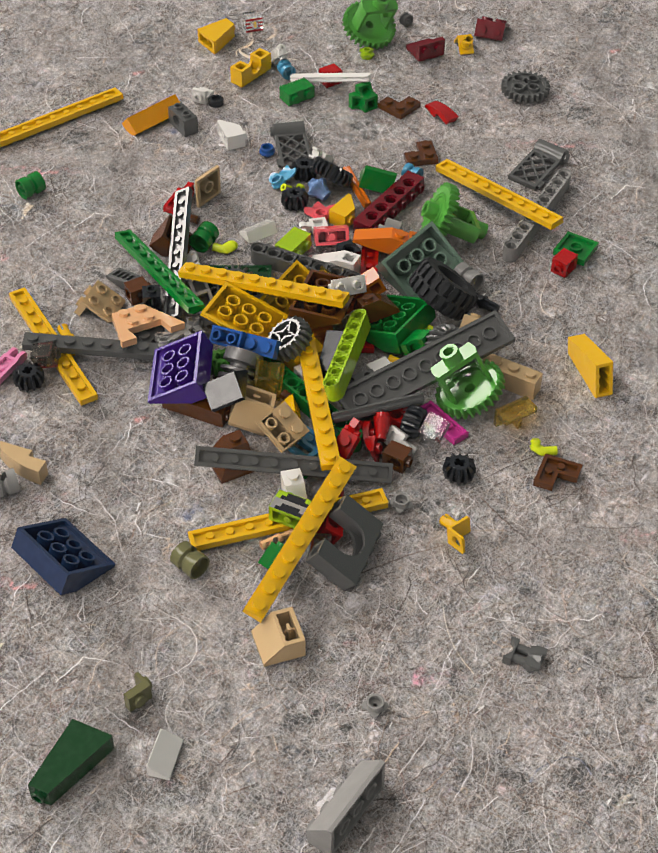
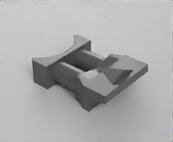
M512 636L511 645L513 650L503 655L502 663L509 666L511 662L523 665V668L528 673L539 671L548 649L538 645L531 646V648L519 644V638ZM516 652L527 655V658L516 654Z

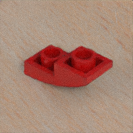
M433 101L425 105V108L433 117L439 116L445 124L454 122L459 117L451 108L439 101Z
M363 421L362 433L364 442L374 462H379L380 454L383 452L382 444L378 442L371 422Z

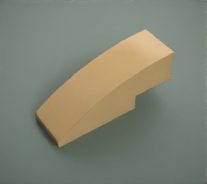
M0 441L1 460L9 468H14L15 473L41 485L48 476L46 461L35 458L33 451Z

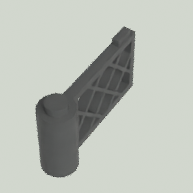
M304 121L272 124L270 136H273L279 156V159H277L278 168L281 167L283 170L286 165L291 168L292 163L284 164L286 160L294 162L296 159L309 157L308 155L311 153ZM303 138L301 142L296 141L295 139ZM279 140H286L287 142L284 144ZM292 143L296 146L292 148L289 145ZM300 147L305 149L303 153L298 151ZM286 149L290 152L288 154H285L282 151ZM293 154L298 155V157H297L296 159L293 158V157H291V156H292Z
M539 139L534 149L508 175V179L532 190L541 189L548 176L559 165L568 162L570 158L569 151ZM535 155L537 157H540V159L532 160V157ZM546 162H552V163H554V164H552V165H546L545 163H546ZM542 163V165H543V166L535 167L534 164ZM525 165H531L532 167H531V168H524L523 166H525ZM545 170L544 174H537V171ZM534 172V175L526 176V173ZM523 174V177H517L515 175ZM528 180H537L535 184L528 182Z

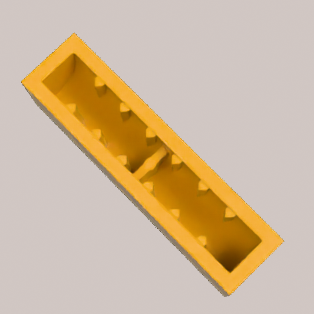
M176 94L126 118L122 125L128 133L137 135L168 119V107L180 103Z

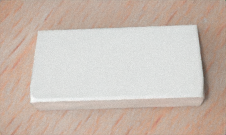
M265 220L240 230L239 234L248 243H254L278 231L275 221Z
M160 728L146 766L147 776L170 780L184 742L182 738Z

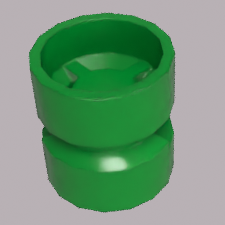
M38 171L28 174L27 177L24 176L15 180L16 190L23 199H28L33 194L46 190L44 178Z
M202 222L189 238L191 247L197 252L205 253L219 237V230L211 222Z

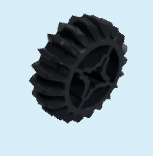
M319 156L311 164L310 169L312 172L343 188H348L354 177L350 172Z

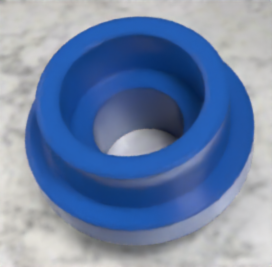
M264 143L261 145L259 153L264 157H271L275 154V148L270 143Z

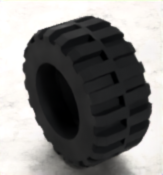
M428 257L423 259L409 278L410 287L413 288V291L425 303L442 315L455 321L462 320L464 314H468L478 301V293L475 288L455 270L435 258Z

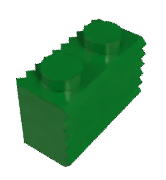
M304 77L300 80L280 85V99L288 107L315 97V86Z

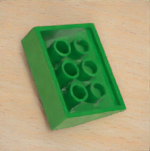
M387 294L386 296L399 308L400 312L371 323L366 341L384 352L401 354L403 351L400 344L414 330H423L430 325L436 318L435 309L418 297Z

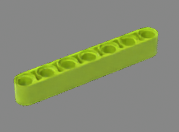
M357 309L351 313L323 380L327 398L331 402L339 401L344 397L370 331L371 325L365 309Z

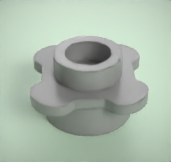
M398 493L389 501V504L394 506L397 513H403L406 509L413 507V502L409 501V496L405 493Z
M371 694L367 697L366 701L362 702V709L367 710L373 718L379 717V714L382 711L388 710L389 707L388 703L384 702V698L379 694Z

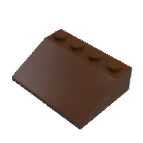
M311 269L304 283L328 288L331 280L346 277ZM356 294L349 295L350 299L343 308L294 299L289 307L288 317H301L310 325L311 329L341 324Z

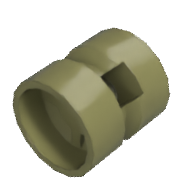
M188 541L179 543L170 555L171 563L179 569L182 568V571L191 579H197L202 576L210 562L205 554L197 550Z

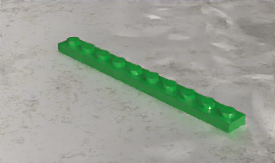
M130 229L115 232V239L188 314H196L203 311L205 304Z

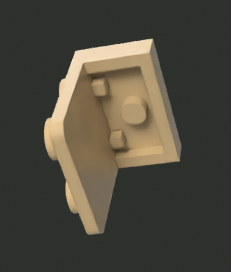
M97 280L93 287L89 285L83 293L86 295L85 298L81 296L75 305L78 307L74 313L80 316L87 307L107 323H111L112 313L118 312L126 301L108 286Z

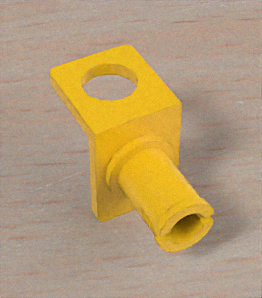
M471 34L457 35L454 43H458L460 55L474 53V39Z
M449 514L443 515L439 523L447 528L448 543L460 553H465V540L463 536L471 531L470 517L465 516L456 521Z

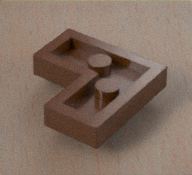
M410 96L400 102L390 97H386L378 102L379 109L400 120L420 108L421 105L420 101Z
M432 140L416 142L417 151L404 153L405 162L411 163L414 166L438 164V156Z
M545 454L535 476L533 486L552 491L557 478L577 483L583 465Z

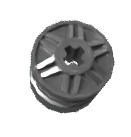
M226 346L223 358L230 362V365L221 364L220 368L227 372L219 371L217 377L219 378L233 371L247 370V385L255 387L256 383L249 380V378L258 379V375L251 372V370H260L264 357L243 348Z

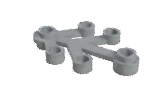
M200 316L188 317L185 329L170 333L164 328L165 332L154 334L155 341L158 342V347H162L177 341L182 336L192 335L191 330L195 331V333L203 331L206 335V331L201 328L203 321Z

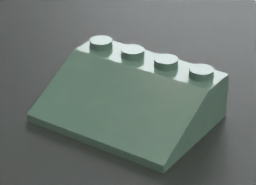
M431 221L375 267L386 281L403 296L420 298L413 291V288L410 287L409 278L423 259L428 257L435 258L453 270L459 263L464 261L433 221Z

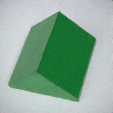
M365 165L360 172L359 187L384 193L394 184L397 173Z

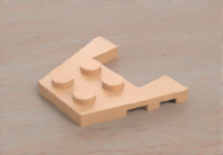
M138 304L132 308L121 309L118 312L112 313V321L122 348L137 344V337L134 333L162 325L170 333L185 329L184 321L145 304Z

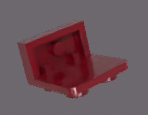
M482 16V19L477 18L474 36L503 41L505 28L509 27L510 24H506L507 21L496 19V21H493V18Z
M428 38L407 44L406 49L419 62L444 55L445 38Z

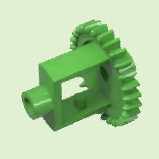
M361 0L360 2L352 3L346 9L342 19L344 21L342 26H345L343 30L348 31L346 36H351L350 41L355 40L354 44L360 43L359 47L364 45L370 48L375 47L376 50L379 47L381 49L384 46L387 47L393 40L396 32L395 19L393 18L398 10L396 0Z
M444 182L443 185H440V188H437L436 193H433V198H430V201L427 200L422 207L421 216L424 219L421 223L422 228L433 221L444 236L450 234L473 244L477 238L482 240L487 234L488 224L477 220L474 211L459 206V203L456 201L460 200V197H458L460 195L458 187L449 182Z
M468 342L459 349L455 344H448L440 350L439 355L442 360L430 369L439 386L436 388V402L444 413L448 414L451 418L456 416L458 420L462 416L464 419H467L468 415L474 418L476 412L481 415V410L488 411V405L494 406L493 401L500 400L497 395H503L502 389H505L503 384L505 383L504 375L499 366L493 361L490 362L488 359H485L484 362L473 344ZM474 359L475 363L457 371L458 369H460L461 367H463L464 365H466Z

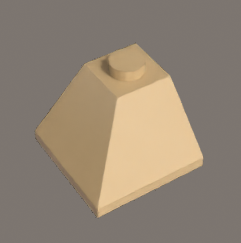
M218 165L195 179L196 205L198 208L221 193L220 167Z

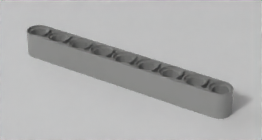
M567 168L557 170L534 203L553 211L570 187L572 172ZM523 216L504 242L503 260L515 262L542 225Z

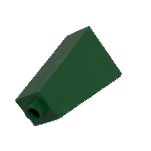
M72 719L29 782L28 788L31 798L40 804L53 805L113 751L114 742L112 735Z

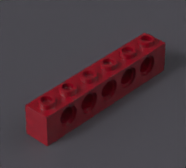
M407 171L353 219V233L355 229L378 228L379 224L385 225L387 218H396L397 214L404 210L410 202H413L419 194L423 193L425 189L424 177Z

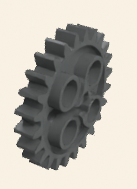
M518 70V73L513 71L512 74L508 73L507 76H504L501 90L504 96H508V99L513 98V101L519 100V103L524 101L527 104L528 101L533 103V101L539 102V99L544 100V97L547 98L550 84L546 77L542 78L543 75H537V72L533 74L532 71L527 73L526 70L524 72Z

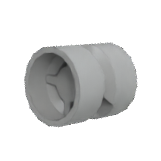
M461 262L454 268L460 276L465 278L475 288L476 292L483 285L484 275L473 269L466 262Z
M14 468L3 470L0 474V498H3L6 493L8 495L20 493V486Z

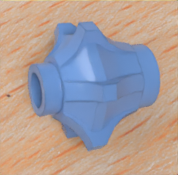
M312 178L308 182L309 197H315L324 202L330 196L331 191L327 186L325 178Z

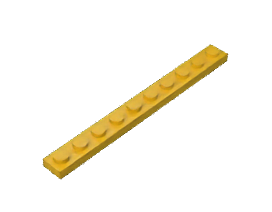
M114 87L0 132V148L82 115L89 114L97 109L104 108L107 105L117 103L123 100V94Z
M449 159L435 165L437 172L550 230L563 223L562 216Z
M186 262L178 271L180 278L222 286L227 281L243 290L343 308L350 299L349 292L280 280L273 277H263L257 274H247L240 271H231L224 268H215L208 265H199L192 262Z
M25 287L9 293L10 300L32 333L57 335ZM54 354L51 362L59 360V362L53 363V365H58L55 368L79 404L82 406L98 400V394L71 354Z
M313 333L311 336L312 340L309 342L310 346L306 347V351L301 353L299 361L321 471H326L333 468L339 458V451L328 399L323 386V376Z
M339 456L242 612L258 622H262L357 466Z
M382 488L349 495L369 512L388 508V500ZM268 513L188 531L189 542L197 550L201 551L284 532L293 528L269 520Z

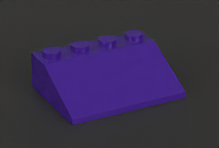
M203 331L154 350L148 394L149 404L194 403L207 398L202 384L210 381L213 344Z

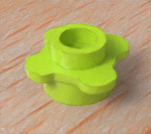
M364 47L359 50L361 52L360 56L364 60H370L375 55L373 53L374 49L370 47Z

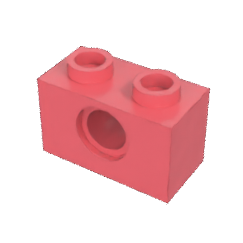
M347 225L313 227L315 246L336 245L349 240V227Z

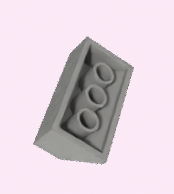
M361 760L356 768L352 767L343 785L339 784L336 787L333 798L330 801H326L321 807L319 816L309 822L306 828L307 842L324 853L336 852L383 789L385 761Z

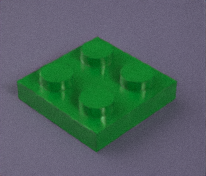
M568 231L553 249V255H556L565 248L578 254L577 264L584 266L597 250L599 242Z

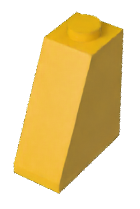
M227 18L197 29L198 42L213 54L218 53L235 37V25Z

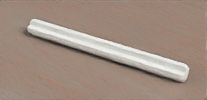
M303 73L290 75L291 82L300 80L303 77L309 82H369L371 80L370 73Z

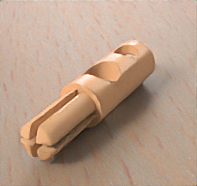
M293 529L260 541L261 549H267L271 542H273L274 537H276L275 544L278 541L283 542V540L290 536Z

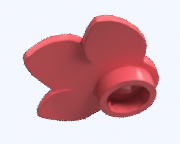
M317 201L313 207H304V213L312 218L325 217L327 221L329 219V209L335 204L325 207L321 202Z

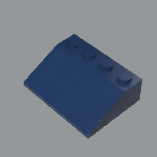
M66 518L18 527L11 546L60 595L79 591L115 567V563Z

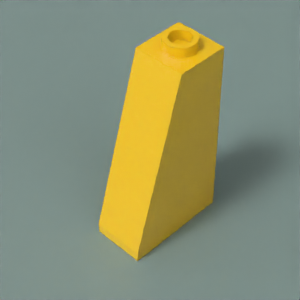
M585 334L568 337V355L593 396L599 398L612 395L613 361Z

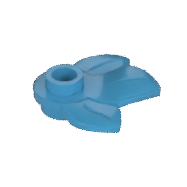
M286 165L280 173H271L269 182L272 183L273 189H280L282 184L291 179L296 174V167L291 169Z

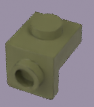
M139 672L134 674L136 686L123 694L125 707L130 712L142 707L152 698V683L148 677H143Z

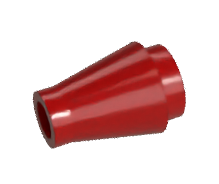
M376 412V415L373 417L375 436L378 441L384 442L387 439L392 423L391 414Z

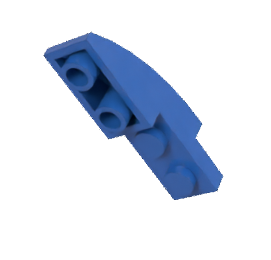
M217 325L212 326L209 338L213 344L224 347L235 346L275 360L277 359L281 341Z

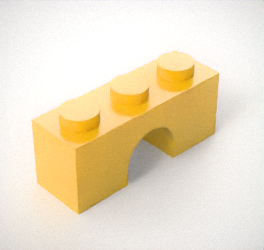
M259 48L250 54L249 64L238 61L230 67L231 83L244 87L270 70L271 53Z

